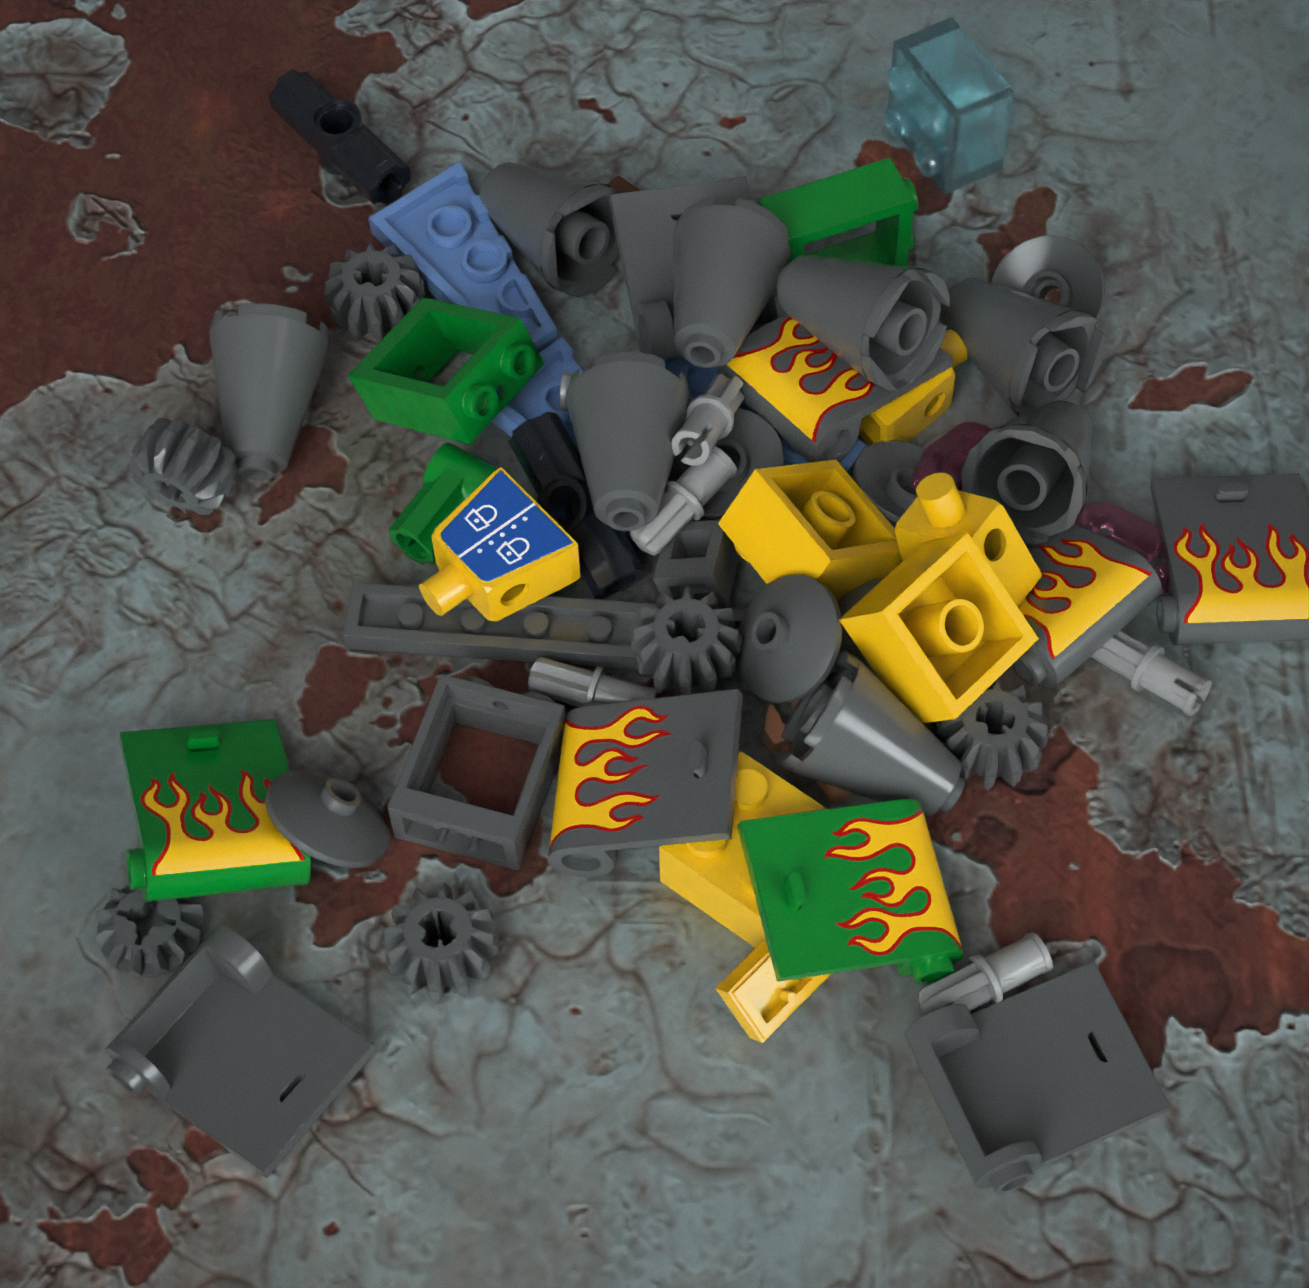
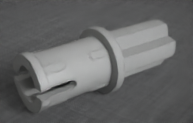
M723 374L715 376L704 394L694 398L687 407L686 421L682 428L674 435L671 443L675 456L681 453L686 444L689 445L688 451L681 459L684 464L696 466L705 463L711 455L716 442L727 437L734 427V413L745 398L740 390L743 386V381L735 375L731 379Z
M714 446L711 455L705 463L690 466L676 482L668 480L664 490L665 494L662 497L655 519L637 530L630 531V536L637 546L653 556L658 555L691 519L699 520L704 515L702 507L729 478H732L737 473V467L732 459L724 451Z
M1119 631L1090 656L1131 680L1132 689L1140 692L1145 688L1183 710V713L1189 716L1194 715L1201 707L1200 704L1195 702L1197 697L1205 701L1212 685V681L1208 678L1201 677L1164 656L1165 649L1163 647L1155 645L1150 648L1122 631Z
M539 657L535 660L528 678V690L530 692L539 693L550 699L577 707L586 702L593 701L612 704L655 699L658 694V690L655 687L650 688L605 675L604 668L597 666L593 672L544 657Z
M1030 932L1024 938L985 957L978 953L970 956L968 966L920 989L917 996L924 1015L952 1004H965L969 1011L986 1002L991 1005L1003 1000L1002 994L1041 974L1051 972L1053 970V962L1042 939L1036 933Z

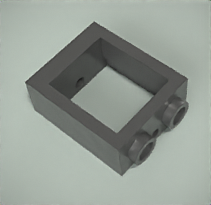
M440 674L388 805L394 837L519 871L560 760L566 718L565 706L556 704L549 697L539 693L526 692L521 695L494 688L489 682L477 677L466 676L459 679ZM456 723L539 744L513 816L429 794Z

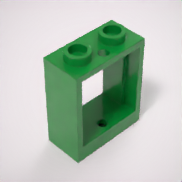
M890 157L759 199L758 205L770 210L786 226L790 235L788 244L790 251H792L791 261L800 255H805L803 254L805 244L876 222V230L874 232L806 253V255L899 266L908 265L909 250L914 248V236L911 228L913 212L918 210V197L911 180L900 176Z
M422 297L348 374V377L374 420L470 445L545 363L521 318ZM457 351L473 354L445 386L428 383ZM500 386V388H501V393H500V395H499V397H498V394H497L496 391H497V388Z

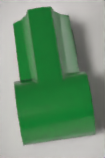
M447 442L443 444L428 463L423 477V487L389 528L391 541L403 551L405 556L422 565L425 562L435 563L431 537L435 528L499 467L452 443Z

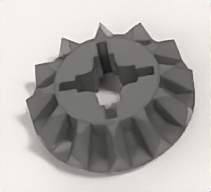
M129 885L121 890L112 888L110 900L104 909L97 910L98 927L95 937L105 958L118 970L133 976H158L181 966L198 948L204 933V912L197 897L145 902L141 889L130 890ZM155 904H158L157 912L161 921L166 924L163 927L152 926L148 936H144L141 943V933L137 924L133 921L135 918H146L150 909H154Z

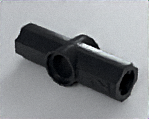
M292 69L278 78L274 90L269 94L270 106L316 150L318 162L324 170L332 174L343 175L372 204L379 202L387 206L401 197L405 185L411 180L410 168L362 123L361 112L356 104L349 100L336 99L307 71L300 73Z
M546 412L541 416L526 420L514 429L508 443L538 495L537 503L578 543L580 572L595 599H605L617 592L624 591L640 580V575L645 569L624 531L613 529L601 522L595 515L579 451L558 414ZM578 493L581 500V508L578 515L574 517L571 510L572 500L575 494Z

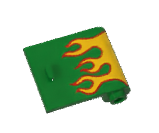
M276 719L120 732L119 742L138 828V848L126 850V869L130 890L141 889L144 901L151 902L309 884L311 872L310 855L298 849L278 831L266 809L265 797L272 781L280 774L290 771Z
M900 799L740 821L737 825L777 982L896 964L898 974L913 976L917 984L936 982L954 973L953 965L964 958L963 948L920 801Z

